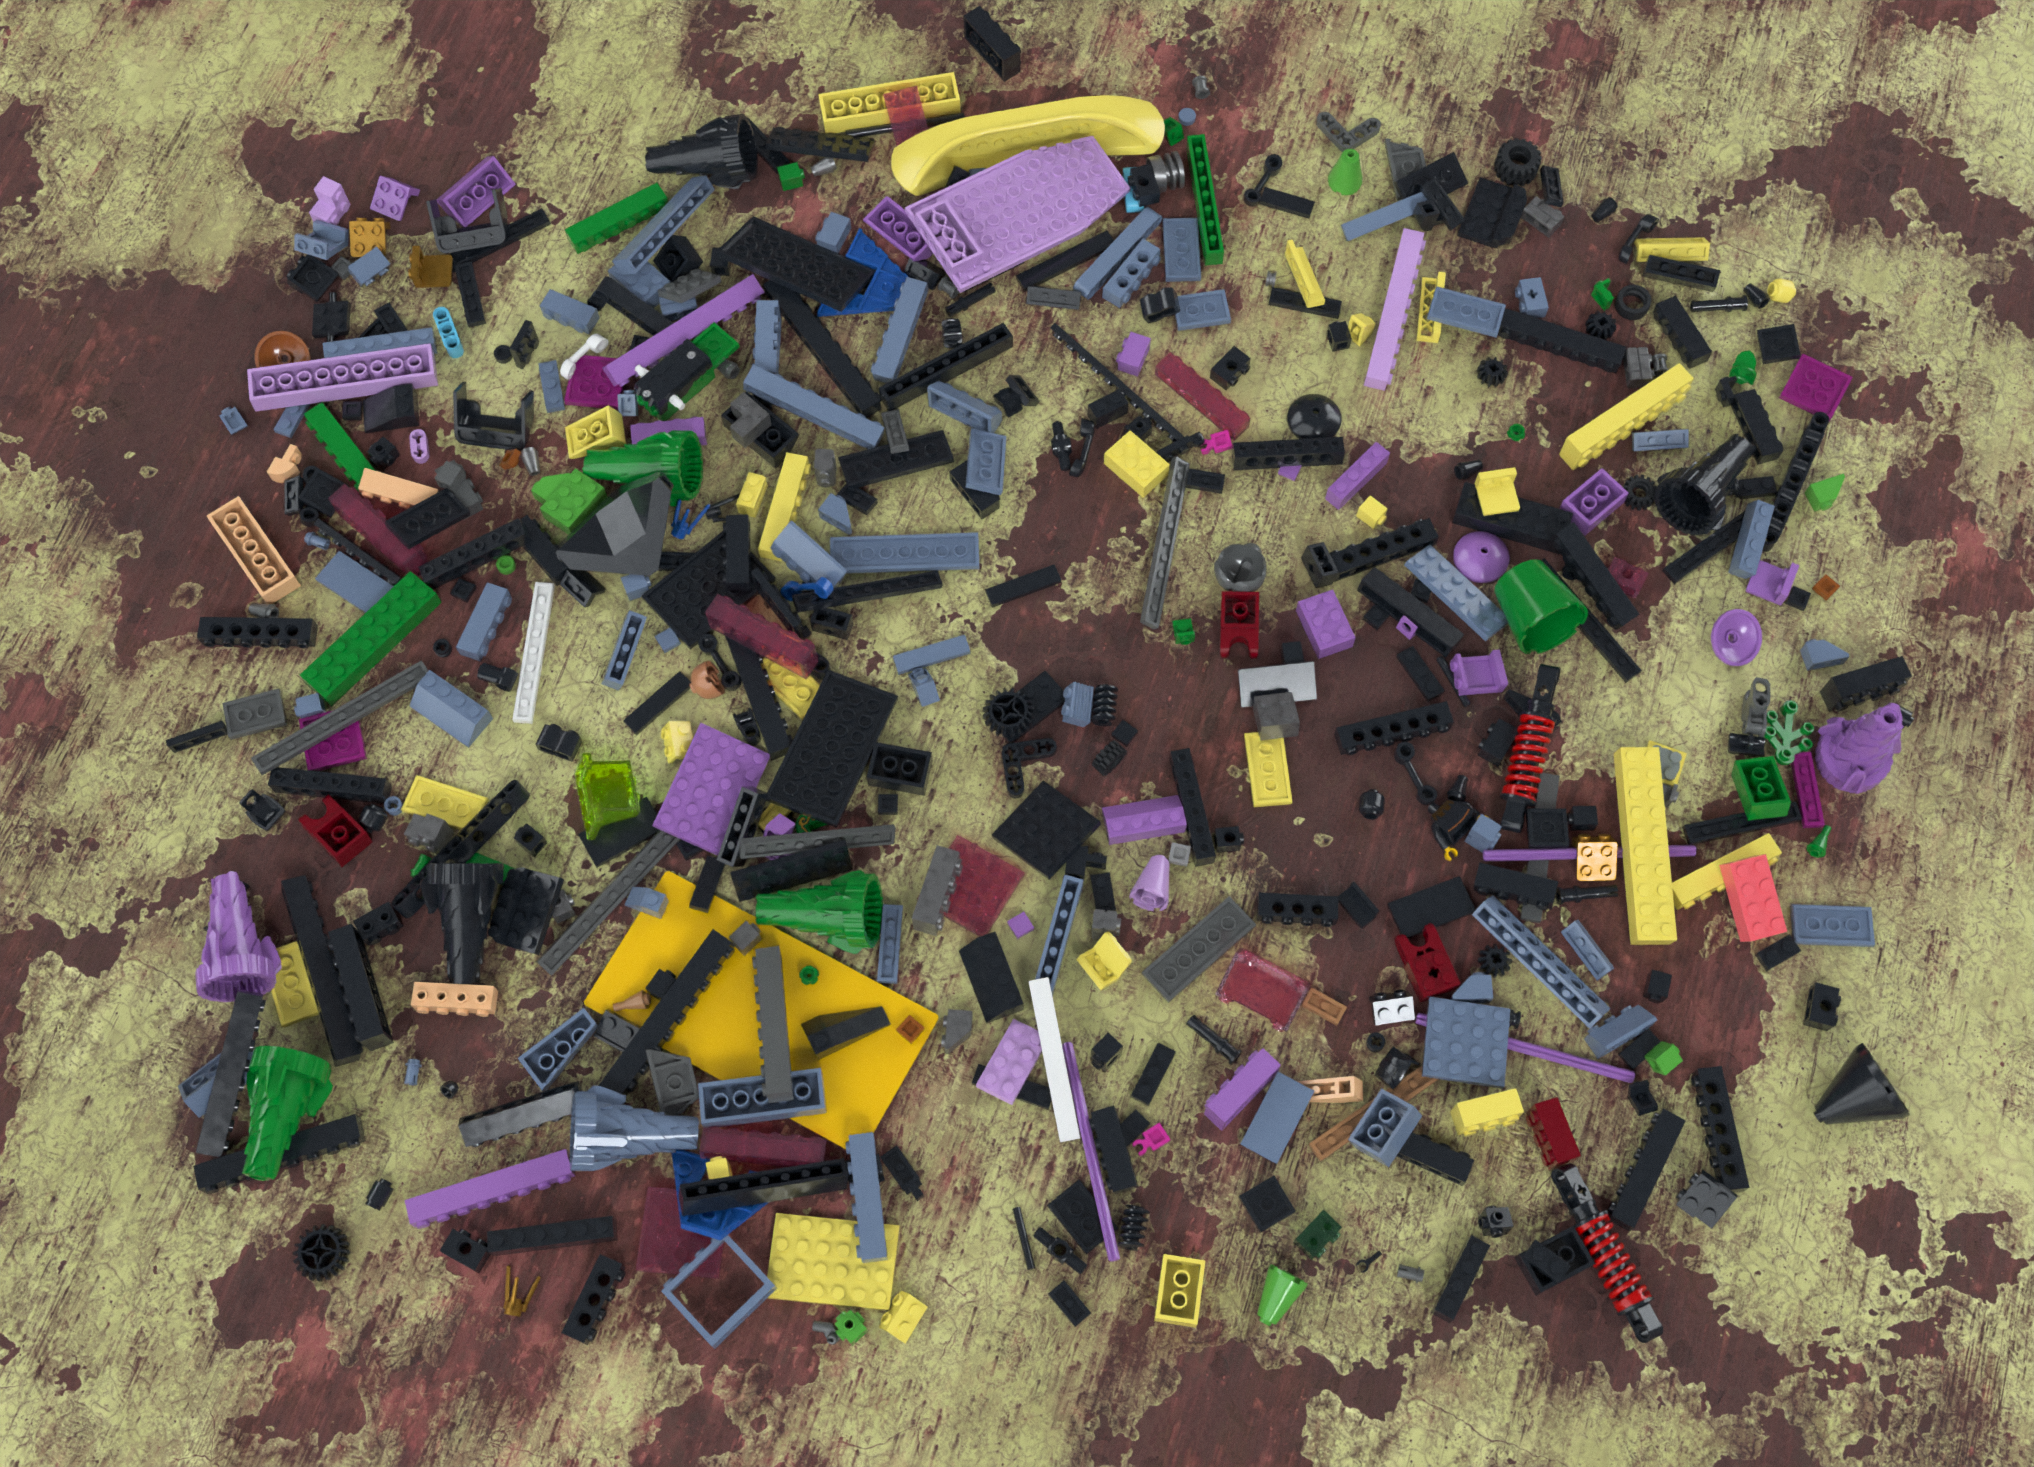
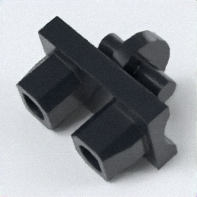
M1730 733L1728 753L1764 757L1765 738L1753 736V734L1749 733L1747 735Z

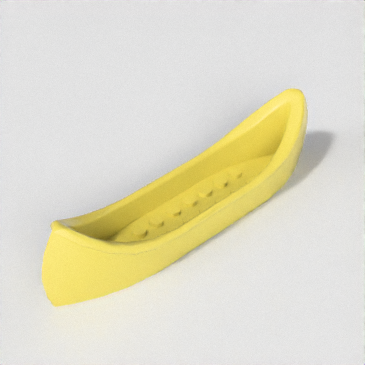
M1110 95L1076 97L964 117L937 125L895 147L892 153L891 168L894 177L904 189L915 196H920L945 187L954 166H958L967 172L974 168H989L1025 150H1038L1039 147L1043 146L1052 147L1056 146V143H1070L1072 140L1094 136L1107 156L1153 154L1163 141L1165 125L1158 109L1148 101Z

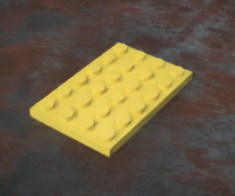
M776 1213L767 1277L777 1289L768 1298L889 1311L900 1226L884 1224L888 1260L863 1263L861 1258H857L856 1245H860L859 1237H855L854 1224H858L857 1221Z

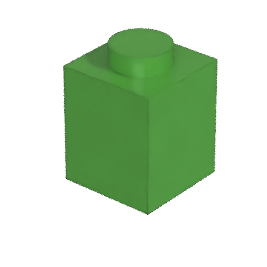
M1663 1041L1644 1056L1654 1072L1665 1076L1683 1061L1679 1055V1049L1674 1044Z

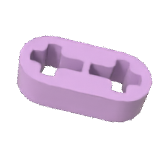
M416 429L411 432L409 437L411 455L416 463L422 464L429 459L428 438L423 430ZM418 436H421L420 443L416 441V439H418ZM421 449L423 453L421 457H418L417 455H419V450Z

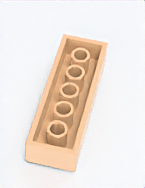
M239 496L207 515L211 524L267 604L277 602L301 586Z

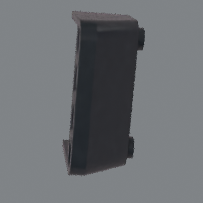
M501 188L492 190L495 208L489 213L491 223L458 229L454 218L451 216H440L437 199L426 201L436 246L440 252L451 253L498 245L506 240L508 216Z
M462 382L453 391L455 439L459 443L504 450H523L527 445L534 419V391H529L521 400V407L516 411L515 419L481 415L479 403L475 400L467 399L466 382Z

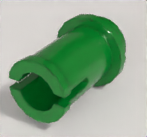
M420 854L416 865L410 870V876L414 878L432 859L424 854Z

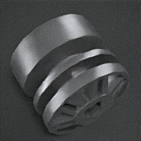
M1177 151L1171 152V155L1165 153L1164 161L1160 155L1147 157L1146 165L1151 164L1160 193L1166 192L1167 183L1171 190H1175L1176 187L1178 189L1184 187V167Z

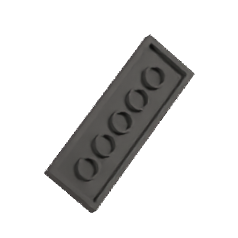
M1229 896L1142 971V975L1169 1003L1256 927V923Z

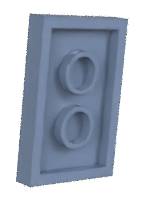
M1224 289L1178 296L1180 312L1175 314L1178 331L1231 323Z

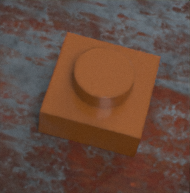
M517 449L507 450L499 466L504 470L516 467L519 463L521 452Z
M1825 574L1814 585L1812 590L1827 601L1840 588V585Z
M909 1015L896 1029V1032L912 1044L925 1028Z

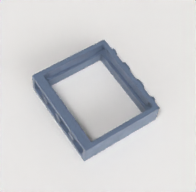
M728 1235L722 1240L712 1238L710 1240L711 1244L706 1249L704 1247L695 1254L696 1258L690 1264L688 1262L679 1269L680 1273L675 1278L672 1277L663 1285L664 1289L661 1291L714 1349L777 1289ZM726 1242L764 1285L711 1336L672 1292Z

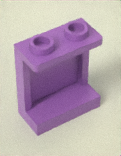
M1492 650L1486 656L1461 657L1459 653L1455 654L1450 662V669L1455 677L1454 685L1458 689L1459 696L1503 692L1508 685L1500 650Z

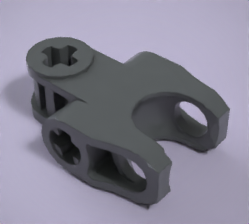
M1756 677L1751 684V689L1743 697L1741 720L1743 722L1742 734L1747 735L1749 733L1762 738L1765 735L1767 708L1770 704L1771 696L1770 683L1767 679ZM1756 684H1763L1766 690L1763 692L1756 690Z

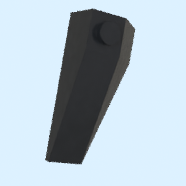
M882 1006L819 1015L801 1024L818 1060L891 1025Z

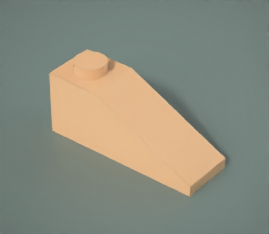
M1355 1076L1297 1081L1314 1090L1309 1102L1348 1103L1363 1101V1081Z

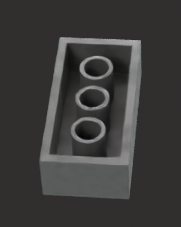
M936 846L912 916L914 930L937 936L938 931H942L945 922L943 919L944 912L948 913L951 905L949 901L950 895H954L957 883H955L956 877H960L963 869L959 851Z

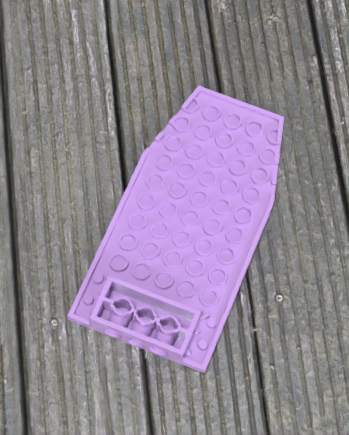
M1094 136L1072 140L1070 143H1056V146L1052 147L1043 146L1039 147L1038 150H1025L905 207V212L961 293L1080 235L1130 192V187Z

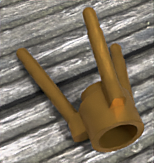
M508 1265L506 1267L504 1314L521 1317V1313L526 1312L528 1303L541 1277L538 1276L524 1303L521 1304L522 1299L516 1298L518 1277L514 1279L512 1295L510 1297L511 1267Z

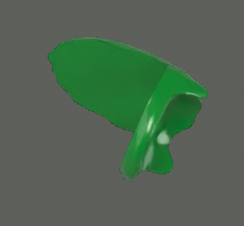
M1750 350L1743 351L1737 355L1729 373V377H1737L1736 383L1740 385L1745 383L1753 385L1756 379V358Z

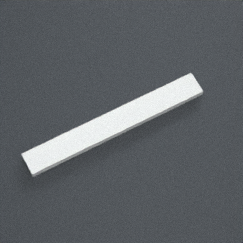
M535 582L512 719L514 723L533 724L554 596V583Z
M1049 977L1029 981L1059 1139L1060 1142L1080 1139Z

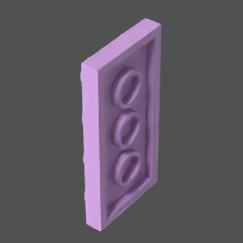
M1013 1019L979 1078L976 1087L1013 1105L1042 1053L1038 1030Z

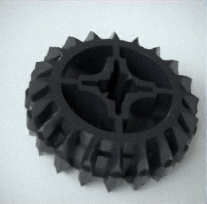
M1004 687L1003 693L997 690L996 696L991 694L989 696L990 700L985 701L986 706L983 707V719L986 720V727L990 726L989 730L991 732L996 730L997 737L1003 733V738L1010 734V737L1013 739L1014 733L1021 736V730L1027 732V726L1032 725L1031 720L1034 719V707L1031 706L1032 701L1031 699L1027 700L1028 696L1026 694L1021 696L1020 690L1014 693V688L1012 687L1010 692H1007V689ZM1017 704L1024 710V715L1016 710ZM993 711H996L1001 716V722L995 719Z
M321 1224L320 1229L314 1225L312 1228L313 1232L309 1229L305 1230L307 1236L300 1235L301 1243L294 1244L298 1250L292 1253L298 1257L293 1260V1263L299 1264L296 1268L297 1271H302V1276H309L311 1281L317 1279V1281L322 1282L324 1277L326 1280H331V1273L334 1276H338V1268L345 1270L342 1263L349 1262L345 1255L351 1254V1251L345 1248L350 1246V1242L345 1241L347 1236L341 1234L342 1230L339 1228L335 1229L333 1225H329L327 1228V1225ZM327 1237L334 1239L337 1249L329 1248ZM315 1240H317L316 1244L312 1248H309L311 1244ZM322 1249L327 1251L322 1256L317 1255ZM307 1256L315 1259L316 1269L311 1268ZM335 1257L334 1260L327 1266L329 1259Z

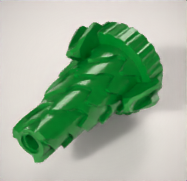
M672 430L669 433L659 432L637 442V444H624V447H610L608 450L587 449L584 467H582L583 474L594 479H604L617 484H628L662 471L674 485L669 506H677L679 499L681 501H689L694 499L699 493L703 479L702 447L694 431Z
M857 870L831 880V885H814V888H800L797 891H778L777 894H758L756 896V923L758 925L791 927V929H798L800 932L830 936L827 939L828 944L852 954H858L863 948L875 947L881 934L883 895L881 884L876 874H865L862 870Z
M278 1046L255 1047L246 1082L249 1104L251 1106L249 1138L244 1152L247 1157L242 1174L259 1181H269V1179L274 1180L276 1178L285 1149L289 1150L292 1136L299 1127L301 1116L307 1113L309 1117H315L317 1111L323 1106L332 1091L333 1085L329 1080L331 1073L330 1063L315 1055Z

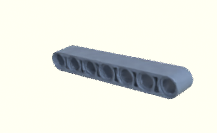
M1147 206L1079 277L1073 286V290L1081 291V296L1089 300L1119 269L1142 239L1146 240L1159 226L1162 216Z

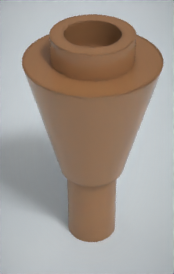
M641 990L625 999V1001L613 1004V1009L615 1012L623 1009H648L649 1004H651V998L649 993Z

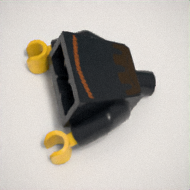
M1448 799L1441 806L1433 802L1428 807V812L1432 814L1430 819L1433 836L1440 848L1446 851L1444 857L1447 861L1452 860L1448 854L1449 852H1452L1455 857L1458 855L1457 850L1449 846H1454L1474 826L1480 817V812L1467 801Z

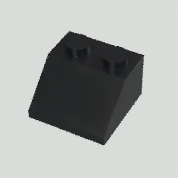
M672 235L665 242L653 260L662 275L670 283L676 281L680 276L691 273L693 269H699L703 263V260L687 237Z

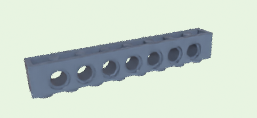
M1493 895L1485 900L1472 914L1589 1029L1611 1009Z

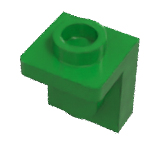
M1171 117L1164 120V135L1167 137L1168 144L1173 146L1182 141L1185 137L1181 123Z
M1609 278L1604 281H1598L1594 285V290L1591 294L1604 311L1610 308L1614 299L1612 293L1607 290L1611 282Z
M1191 618L1172 621L1176 644L1188 645L1194 642L1195 631H1193Z

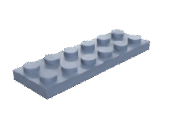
M1428 545L1406 561L1404 566L1483 640L1487 641L1508 625L1504 613L1431 545Z

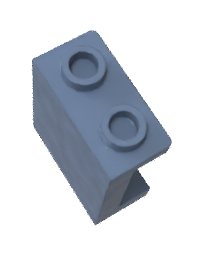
M315 220L312 233L307 236L299 233L294 235V250L327 260L348 246L349 229Z

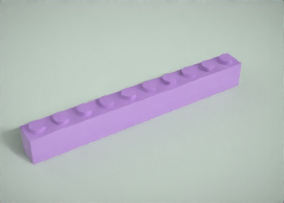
M1403 229L1364 383L1366 387L1385 391L1386 385L1391 384L1393 374H1390V369L1394 370L1397 359L1393 357L1394 354L1399 352L1400 344L1397 341L1402 339L1404 329L1401 328V325L1405 324L1408 314L1405 313V309L1409 310L1412 299L1408 297L1409 294L1413 295L1415 284H1412V281L1417 279L1419 270L1416 269V265L1421 263L1422 255L1419 253L1420 250L1424 251L1426 240H1423L1424 232Z

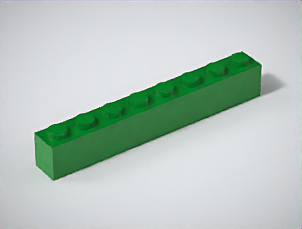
M1205 134L1187 136L1186 151L1205 266L1223 264L1224 248Z

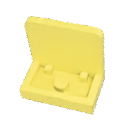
M1109 931L1102 935L1092 949L1079 955L1076 959L1100 990L1118 981L1132 962L1129 954Z

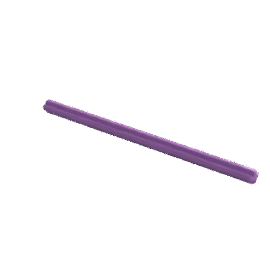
M1668 845L1669 857L1696 855V847L1694 845ZM1617 847V858H1623L1622 847ZM1576 848L1483 851L1484 861L1565 860L1577 858Z
M1418 1013L1415 1020L1416 1024L1426 1026L1427 1014ZM1508 1037L1507 1049L1628 1083L1634 1081L1635 1072Z
M1066 1042L1062 1044L1073 1101L1108 1260L1114 1262L1120 1259L1093 1133L1089 1123V1115L1074 1047L1071 1042Z

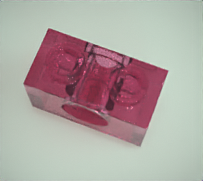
M1615 557L1608 568L1624 593L1636 599L1649 573L1640 567L1632 566L1625 560Z

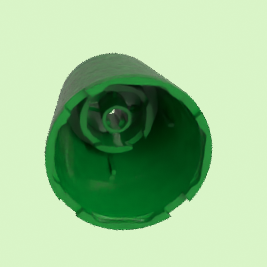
M1538 559L1528 560L1511 568L1498 580L1494 588V593L1518 647L1524 654H1530L1533 651L1540 654L1561 645L1577 632L1575 630L1579 624H1584L1588 616L1586 606L1543 561Z

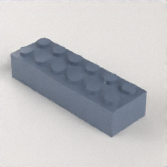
M821 1068L791 1071L794 1100L769 1103L767 1096H763L762 1084L766 1082L765 1077L762 1078V1075L698 1083L701 1124L704 1129L825 1114L827 1110L823 1072Z

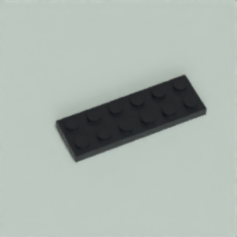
M773 127L766 142V150L869 162L875 146V140L868 137L857 138L851 135L824 134L817 131L808 132L800 129H785L784 127Z
M940 430L907 439L909 451L891 454L889 444L838 457L848 490L953 463L954 457L944 431Z
M842 840L732 871L730 874L738 900L741 902L755 898L758 894H770L839 873H845L853 870L846 841Z

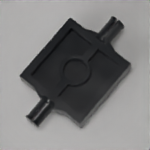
M330 292L329 302L314 304L312 336L314 338H327V342H333L336 337L349 335L350 302L348 300L337 301V293Z

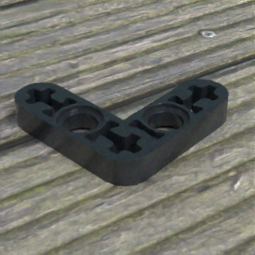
M1044 738L1009 743L1003 746L1002 761L1007 792L1010 797L1017 799L1024 794L1021 761L1054 756L1057 752V744L1053 739ZM1047 744H1049V746L1052 747L1051 751H1047V749H1045ZM1037 745H1040V753H1038ZM1031 746L1035 751L1033 754L1027 755L1024 753V748ZM1008 750L1013 752V761L1011 762L1007 754ZM1010 767H1016L1018 769V773L1016 775H1010L1008 773V769ZM1015 780H1017V787L1020 788L1017 793L1011 790Z

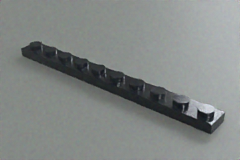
M1054 323L1050 327L1054 331L1053 336L1060 342L1062 340L1067 342L1065 346L1074 353L1076 350L1080 354L1078 358L1085 364L1089 362L1093 365L1091 369L1097 375L1102 373L1105 376L1103 380L1110 386L1114 384L1120 389L1124 397L1127 395L1131 399L1129 403L1136 409L1140 407L1144 410L1142 414L1150 420L1153 418L1157 422L1155 426L1162 432L1166 430L1170 433L1168 437L1173 442L1184 437L1060 326Z

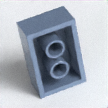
M648 261L636 274L621 276L615 265L608 270L610 278L653 309L660 304L657 290L670 283Z
M1381 1088L1348 1140L1357 1150L1390 1167L1422 1115L1413 1105Z

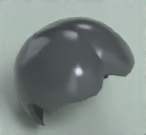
M1246 543L1244 545L1231 544L1222 550L1214 563L1215 577L1219 585L1226 591L1255 592L1264 583L1267 564L1265 557L1262 555L1261 548L1255 543Z

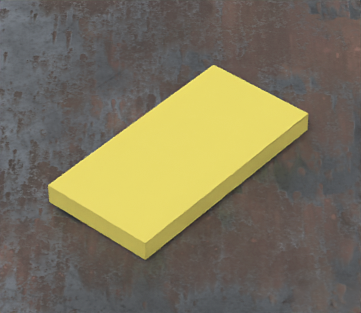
M777 645L762 659V670H767L770 678L767 680L769 686H773L776 696L803 720L820 684Z
M1258 732L1244 733L1253 807L1292 804L1284 738L1260 741Z
M416 775L401 810L411 815L415 813L423 817L430 814L445 820L449 827L461 830L488 803L489 799Z
M297 941L276 948L281 959V970L276 974V984L271 992L283 1028L319 1015Z

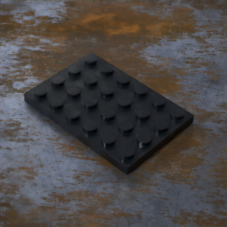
M723 531L641 596L648 606L674 631L690 650L698 644L702 635L712 633L721 625L720 622L728 620L759 595L755 589L752 574L751 590L728 591L727 584H723V573H726V567H723V556H726V550H723V539H726V533L724 534ZM751 552V571L758 568L761 573H766L771 584L775 582L776 577Z

